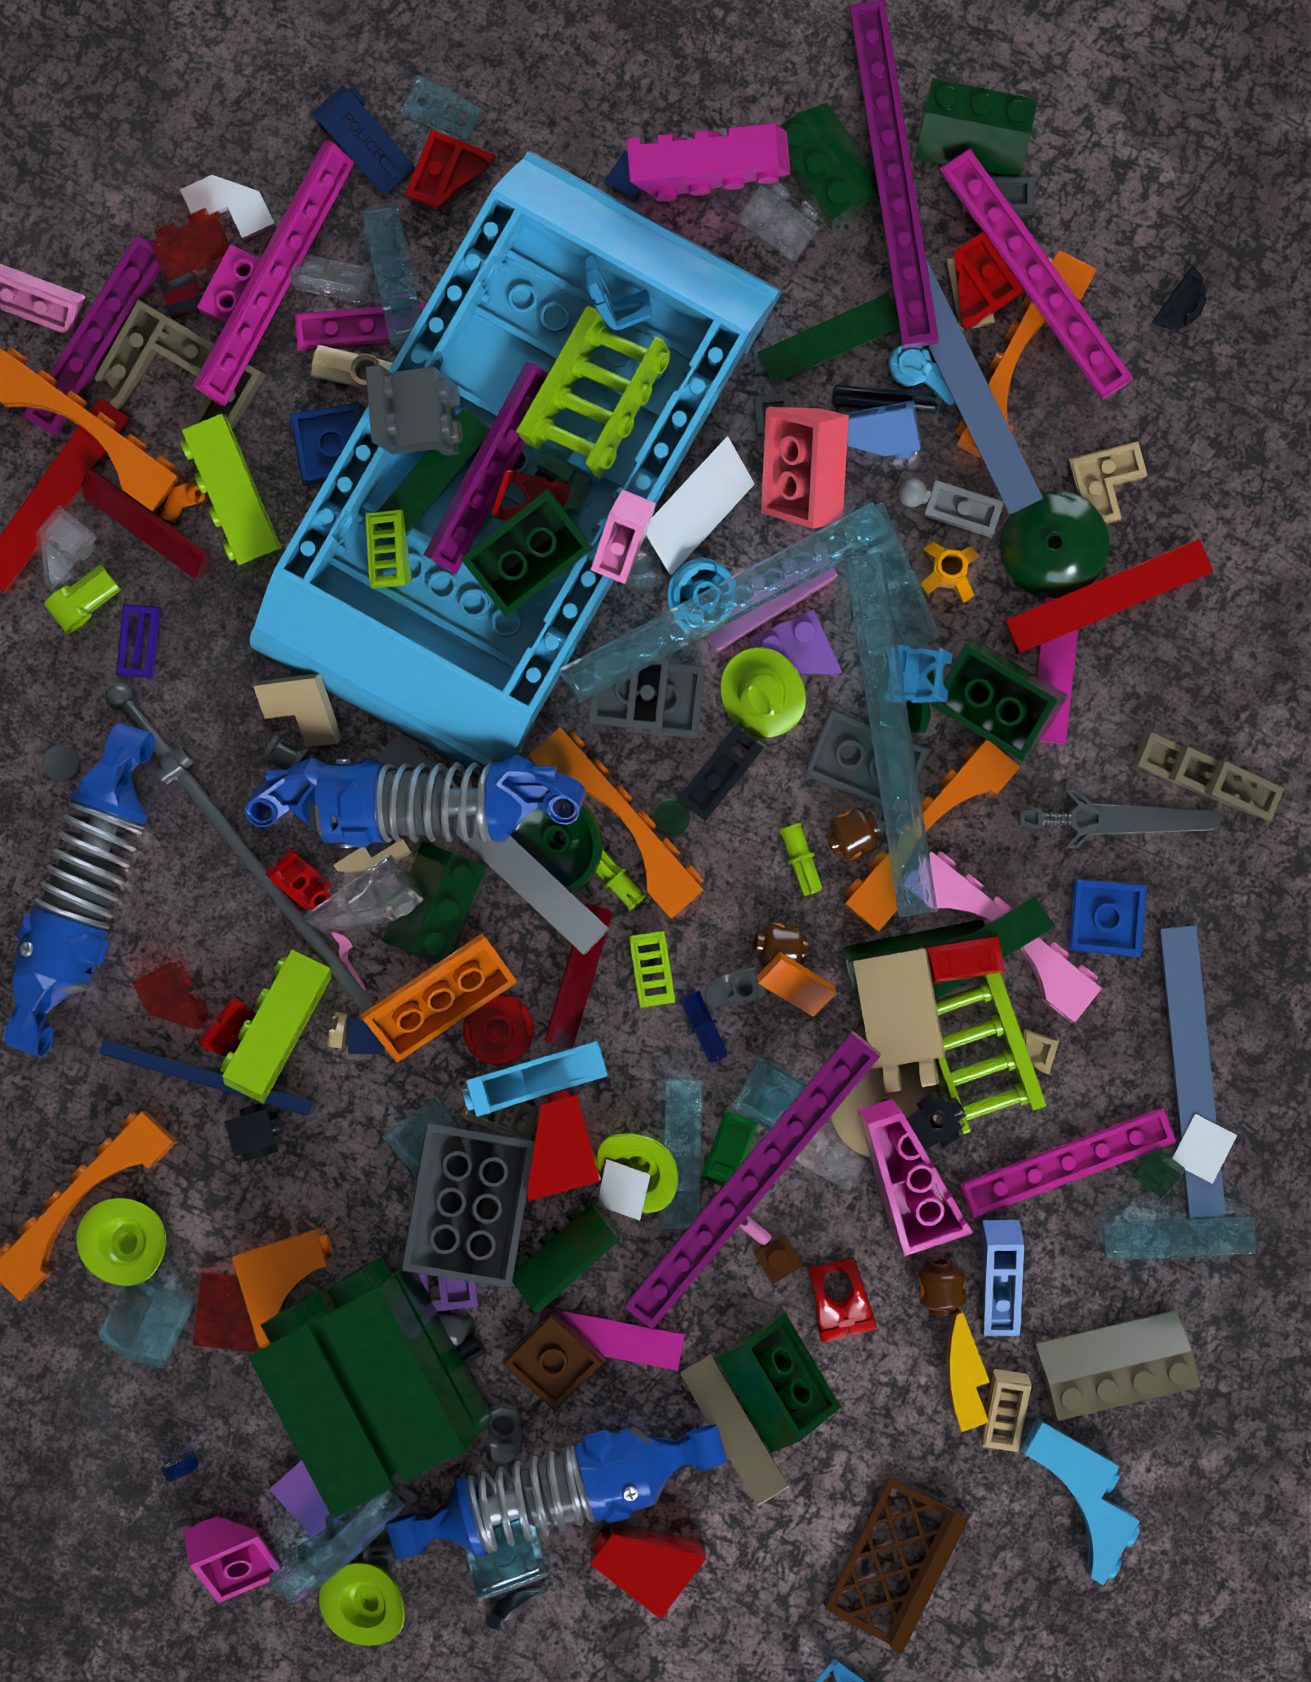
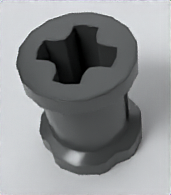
M276 733L263 753L262 762L266 764L271 762L286 770L296 763L307 759L309 751L304 748L301 750L284 742L282 736Z
M369 1537L363 1538V1562L372 1563L377 1566L395 1565L397 1568L403 1567V1559H395L390 1539L371 1541ZM390 1550V1554H375L377 1551Z

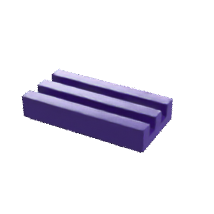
M123 604L116 667L117 676L154 679L161 615L160 607ZM132 612H136L138 616L132 669L126 668L131 618ZM146 614H151L145 670H140Z

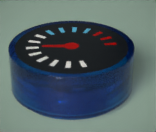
M189 1451L170 1460L160 1469L166 1481H174L196 1469L199 1461L194 1451Z

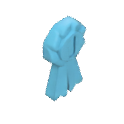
M902 344L894 348L888 360V368L893 380L906 387L924 383L947 405L951 406L954 404L955 400L937 363L932 362L928 349L924 346L903 349Z

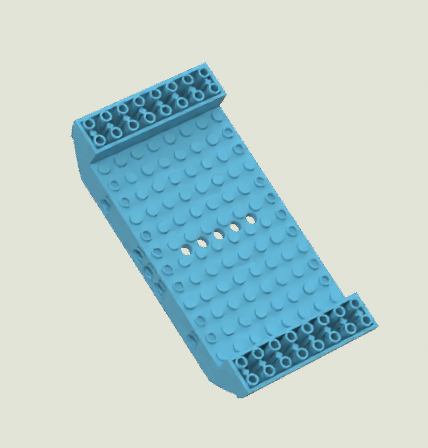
M532 151L526 152L524 158L492 189L391 365L389 372L435 367L458 387L460 404L455 407L456 417L465 407L491 428L525 362L534 363L549 374L586 306L595 308L594 300L591 299L586 284L584 266L586 256L594 255L613 301L647 290L650 295L652 318L621 330H613L608 326L607 331L649 349L652 341L657 336L663 339L668 347L670 360L666 370L662 374H658L654 381L648 402L641 406L635 415L633 429L618 447L613 465L608 470H605L599 482L594 483L571 470L566 460L574 452L573 450L548 439L543 441L539 450L525 444L521 451V454L525 457V463L522 468L513 470L526 475L537 476L541 470L549 469L555 472L557 476L556 481L569 484L571 489L582 487L587 490L589 497L586 503L576 506L567 500L565 509L594 549L507 618L464 563H462L457 574H454L423 556L475 458L474 456L406 536L412 583L402 586L370 589L366 513L379 510L428 450L391 454L373 443L371 440L368 405L275 567L255 626L250 633V646L254 650L299 675L320 674L327 691L449 760L462 764L465 769L473 762L478 763L484 769L489 762H502L514 754L520 755L536 727L534 723L536 717L614 582L609 577L591 571V567L608 515L621 490L623 489L655 502L657 506L743 353L748 354L782 294V290ZM637 305L613 311L615 320L618 321L637 312L642 306ZM602 344L595 348L590 357V363L630 381L641 363ZM585 376L579 378L572 389V394L611 412L616 408L623 393ZM569 408L561 409L554 422L555 426L583 439H586L601 424ZM515 482L510 483L505 491L502 501L504 509L516 508L526 502L522 490ZM494 504L469 551L507 522L494 518L491 515ZM391 537L379 538V545L395 544V540ZM395 552L381 553V560L396 559ZM396 567L383 568V575L396 574ZM473 769L472 772L479 776L478 772Z

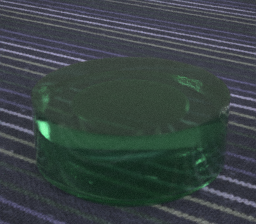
M667 800L661 803L654 814L656 828L666 836L682 834L690 822V814L687 807L677 800Z

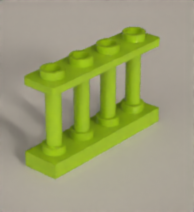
M587 305L516 432L527 446L539 450L543 441L550 439L587 456L586 466L594 476L601 478L605 469L608 470L613 465L620 442L631 433L634 426V417L639 408L648 402L652 393V385L658 374H662L666 370L670 360V351L664 340L657 336L652 341L649 349L607 331L608 325L599 315L597 309ZM602 344L640 361L641 363L631 381L590 363V357L595 348ZM585 376L623 393L615 410L611 412L572 394V389L578 379ZM569 408L606 425L596 444L555 426L554 422L561 409Z
M1000 973L982 976L983 980L978 982L979 986L936 1000L938 1015L983 999L985 1002L991 1001L995 1015L990 1016L991 1020L943 1036L945 1051L996 1034L997 1037L1003 1035L1007 1049L1002 1050V1055L953 1072L949 1071L945 1057L936 1058L935 1062L939 1070V1084H937L941 1095L947 1093L950 1100L956 1097L961 1104L955 1086L1006 1068L1009 1071L1015 1069L1019 1081L1018 1084L1014 1085L1015 1089L963 1106L966 1117L962 1118L965 1123L964 1127L960 1129L962 1134L971 1132L967 1120L1019 1102L1021 1106L1027 1104L1028 1109L1032 1111L1047 1106Z

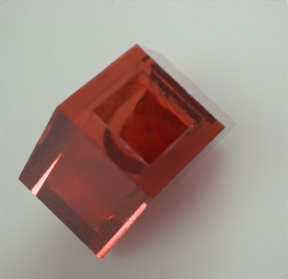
M170 962L132 982L148 1015L196 1030H203L209 1027L206 1018L210 1017L209 1011L201 998L195 999L189 987L194 983L184 965L179 967L177 962Z

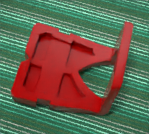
M506 470L491 515L494 518L508 521L547 489L553 492L565 508L571 487L569 484L554 481V483L548 482L547 478ZM515 482L522 490L526 502L516 508L504 509L502 501L505 491L510 483Z
M235 997L232 998L217 1016L218 1021H213L199 1038V1044L209 1051L213 1050L216 1054L224 1057L230 1051L235 1053L239 1046L238 1035L247 1020L253 1021L256 1014Z
M850 1257L808 1269L815 1297L817 1327L821 1342L844 1338L848 1336V1333L856 1335L873 1331L877 1328L874 1314L854 1258ZM833 1270L843 1271L852 1284L850 1294L842 1303L832 1300L824 1292V1277Z

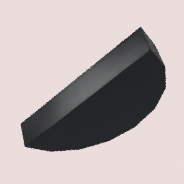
M1193 265L1149 324L1150 326L1161 331H1178L1190 326L1201 315L1207 302L1206 288L1203 283V276Z

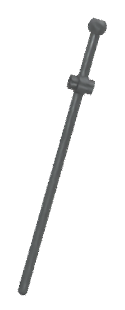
M117 682L105 691L107 705L112 709L121 710L135 728L151 732L155 735L153 751L160 758V764L153 770L158 778L166 785L174 779L181 784L327 967L331 968V973L363 1013L373 1007L375 1003L290 897L265 875L268 871L189 773L188 767L195 762L191 753L182 745L175 751L168 747L132 702L133 693L126 683Z

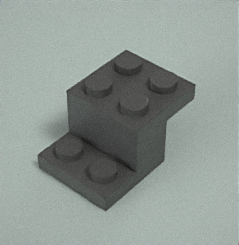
M381 365L366 367L371 440L373 443L391 454L436 449L443 455L459 454L458 443L463 441V432L460 421H456L455 407L460 404L458 387L456 384H453L452 380L435 367L389 372Z
M597 650L589 724L624 727L626 732L698 739L705 667L670 663V658Z

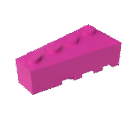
M776 123L728 128L727 135L722 136L717 131H695L693 139L688 140L686 138L673 137V134L658 135V143L642 144L640 137L627 139L630 182L656 198L657 201H673L677 199V195L685 193L694 196L707 195L711 193V189L719 187L727 190L741 189L745 186V183L753 181L761 184H770L779 181L781 176L790 175L787 132Z
M889 1099L857 1110L892 1237L903 1255L907 1256L972 1234L973 1231L961 1214L956 1202L944 1185L939 1173L927 1156L903 1112L895 1102Z

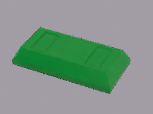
M725 1110L700 1178L723 1186L747 1157L759 1122Z

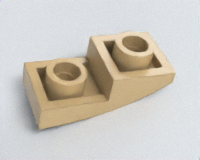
M393 839L390 843L386 842L377 846L378 854L375 856L372 855L366 846L362 848H347L337 855L340 861L333 864V866L339 872L367 871L391 864L411 854L413 851L405 839H402L399 843Z

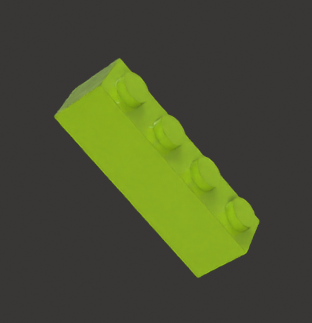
M219 414L183 429L182 432L185 438L180 440L182 449L187 459H194L199 472L194 474L195 480L202 494L206 492L209 494L213 506L208 507L209 513L215 526H222L227 539L222 542L230 561L236 559L238 565H243L282 549L227 416Z
M292 949L287 958L281 957L272 974L276 979L270 990L264 988L259 995L255 1008L259 1009L253 1021L247 1020L238 1035V1040H241V1043L235 1053L230 1051L227 1054L220 1069L224 1073L222 1077L226 1086L263 1104L332 978L331 968Z

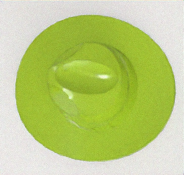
M765 647L748 648L737 653L724 669L721 679V696L725 710L735 724L740 721L747 726L748 729L746 731L751 735L758 737L778 736L791 730L800 721L806 706V691L800 674L785 656Z
M616 1134L603 1140L597 1156L601 1180L606 1159L650 1174L642 1213L657 1212L666 1208L673 1200L678 1187L677 1165L669 1150L655 1139L639 1134Z
M107 1199L91 1207L83 1216L77 1231L78 1253L85 1266L98 1278L114 1285L133 1286L149 1279L158 1269L166 1248V1231L160 1217L149 1206L132 1199Z
M368 1562L350 1563L336 1569L324 1580L319 1593V1606L324 1621L337 1636L353 1644L372 1646L391 1641L401 1632L405 1621L402 1595L393 1577L383 1568Z

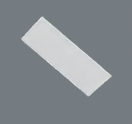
M728 436L651 518L646 536L670 576L755 484Z

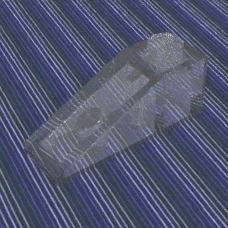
M389 855L303 917L307 923L322 934L394 921L401 916L409 914L424 898L407 867L394 856Z

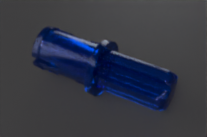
M700 990L680 999L679 1001L693 1027V1030L690 1032L691 1034H696L708 1062L714 1063L725 1058L727 1050L714 1024L717 1023V1020H712Z

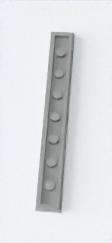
M401 733L376 758L380 763L392 764L397 770L404 763L410 764L414 770L421 763L427 764L431 770L435 767ZM438 770L437 773L444 775V773L441 770ZM465 817L467 829L468 817ZM475 817L473 836L466 842L461 837L458 822L456 835L583 955L609 930L604 923L511 836L505 842H491L488 840L483 842L477 833Z

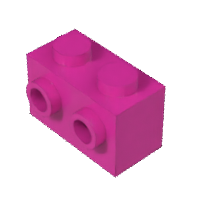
M230 244L197 306L201 314L225 326L260 259Z

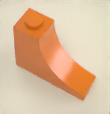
M320 1228L247 1250L232 1257L259 1348L269 1342L260 1324L280 1313L292 1290L305 1276L330 1263L329 1256L333 1255L332 1244L328 1234L322 1235Z

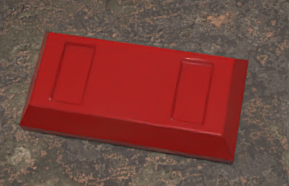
M999 936L926 948L933 983L1005 972Z

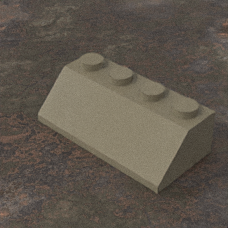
M1177 1310L1035 1343L1051 1412L1058 1421L1201 1387L1193 1351Z

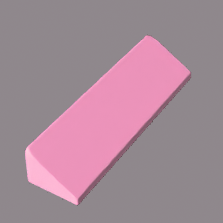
M0 264V310L71 336L82 311L86 296Z
M817 548L735 599L733 612L722 624L701 631L717 654L836 580L839 575L822 551Z

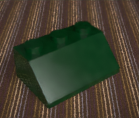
M932 78L914 160L946 165L970 148L989 175L1020 176L1031 136L1038 99Z
M828 103L801 111L780 126L787 132L790 175L830 230H833L879 197L874 166Z
M547 489L460 560L507 618L594 548L553 492Z
M974 640L965 643L943 682V685L948 690L947 701L932 702L931 706L1023 762L1052 725L1068 694L980 641Z
M422 841L381 941L434 964L455 952L489 868Z
M582 1202L579 1203L565 1216L569 1222L561 1230L558 1231L553 1227L538 1240L542 1247L533 1255L526 1251L516 1259L512 1282L536 1315L620 1241L621 1233L593 1202L586 1207Z
M786 1313L736 1341L715 1357L771 1453L800 1442L841 1408Z

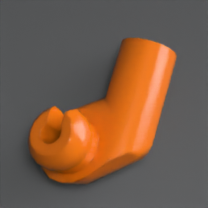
M189 481L174 486L168 494L160 518L176 525L182 508L202 502L207 493L202 494L196 481Z

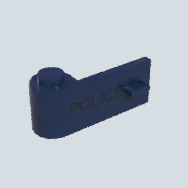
M341 85L310 115L322 131L331 140L336 141L379 192L385 196L415 166L363 107L366 100L354 86L347 89Z

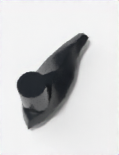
M532 1586L506 1596L491 1609L486 1619L487 1626L491 1629H496L502 1622L516 1617L534 1599L549 1591L547 1586Z

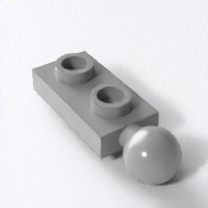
M915 478L903 481L898 489V497L904 505L908 507H916L922 503L927 505L924 517L990 538L994 535L1004 503L1003 501L937 480L933 484L932 491L926 490L924 483Z

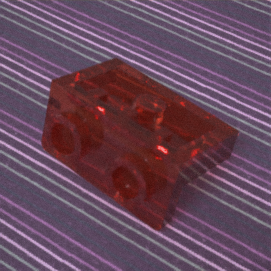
M205 207L187 215L186 217L189 222L176 228L175 223L172 222L154 230L157 237L149 240L148 243L166 281H170L225 255L230 244L218 220L221 218L219 211L208 213Z

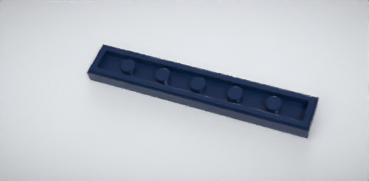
M103 1040L100 1050L103 1056L255 1100L226 1086L222 1077L224 1073L113 1040ZM272 1088L265 1101V1104L306 1116L314 1113L317 1103L316 1100Z

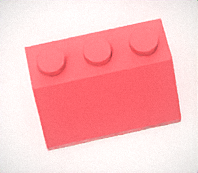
M766 408L762 514L812 529L843 522L848 415L819 408Z

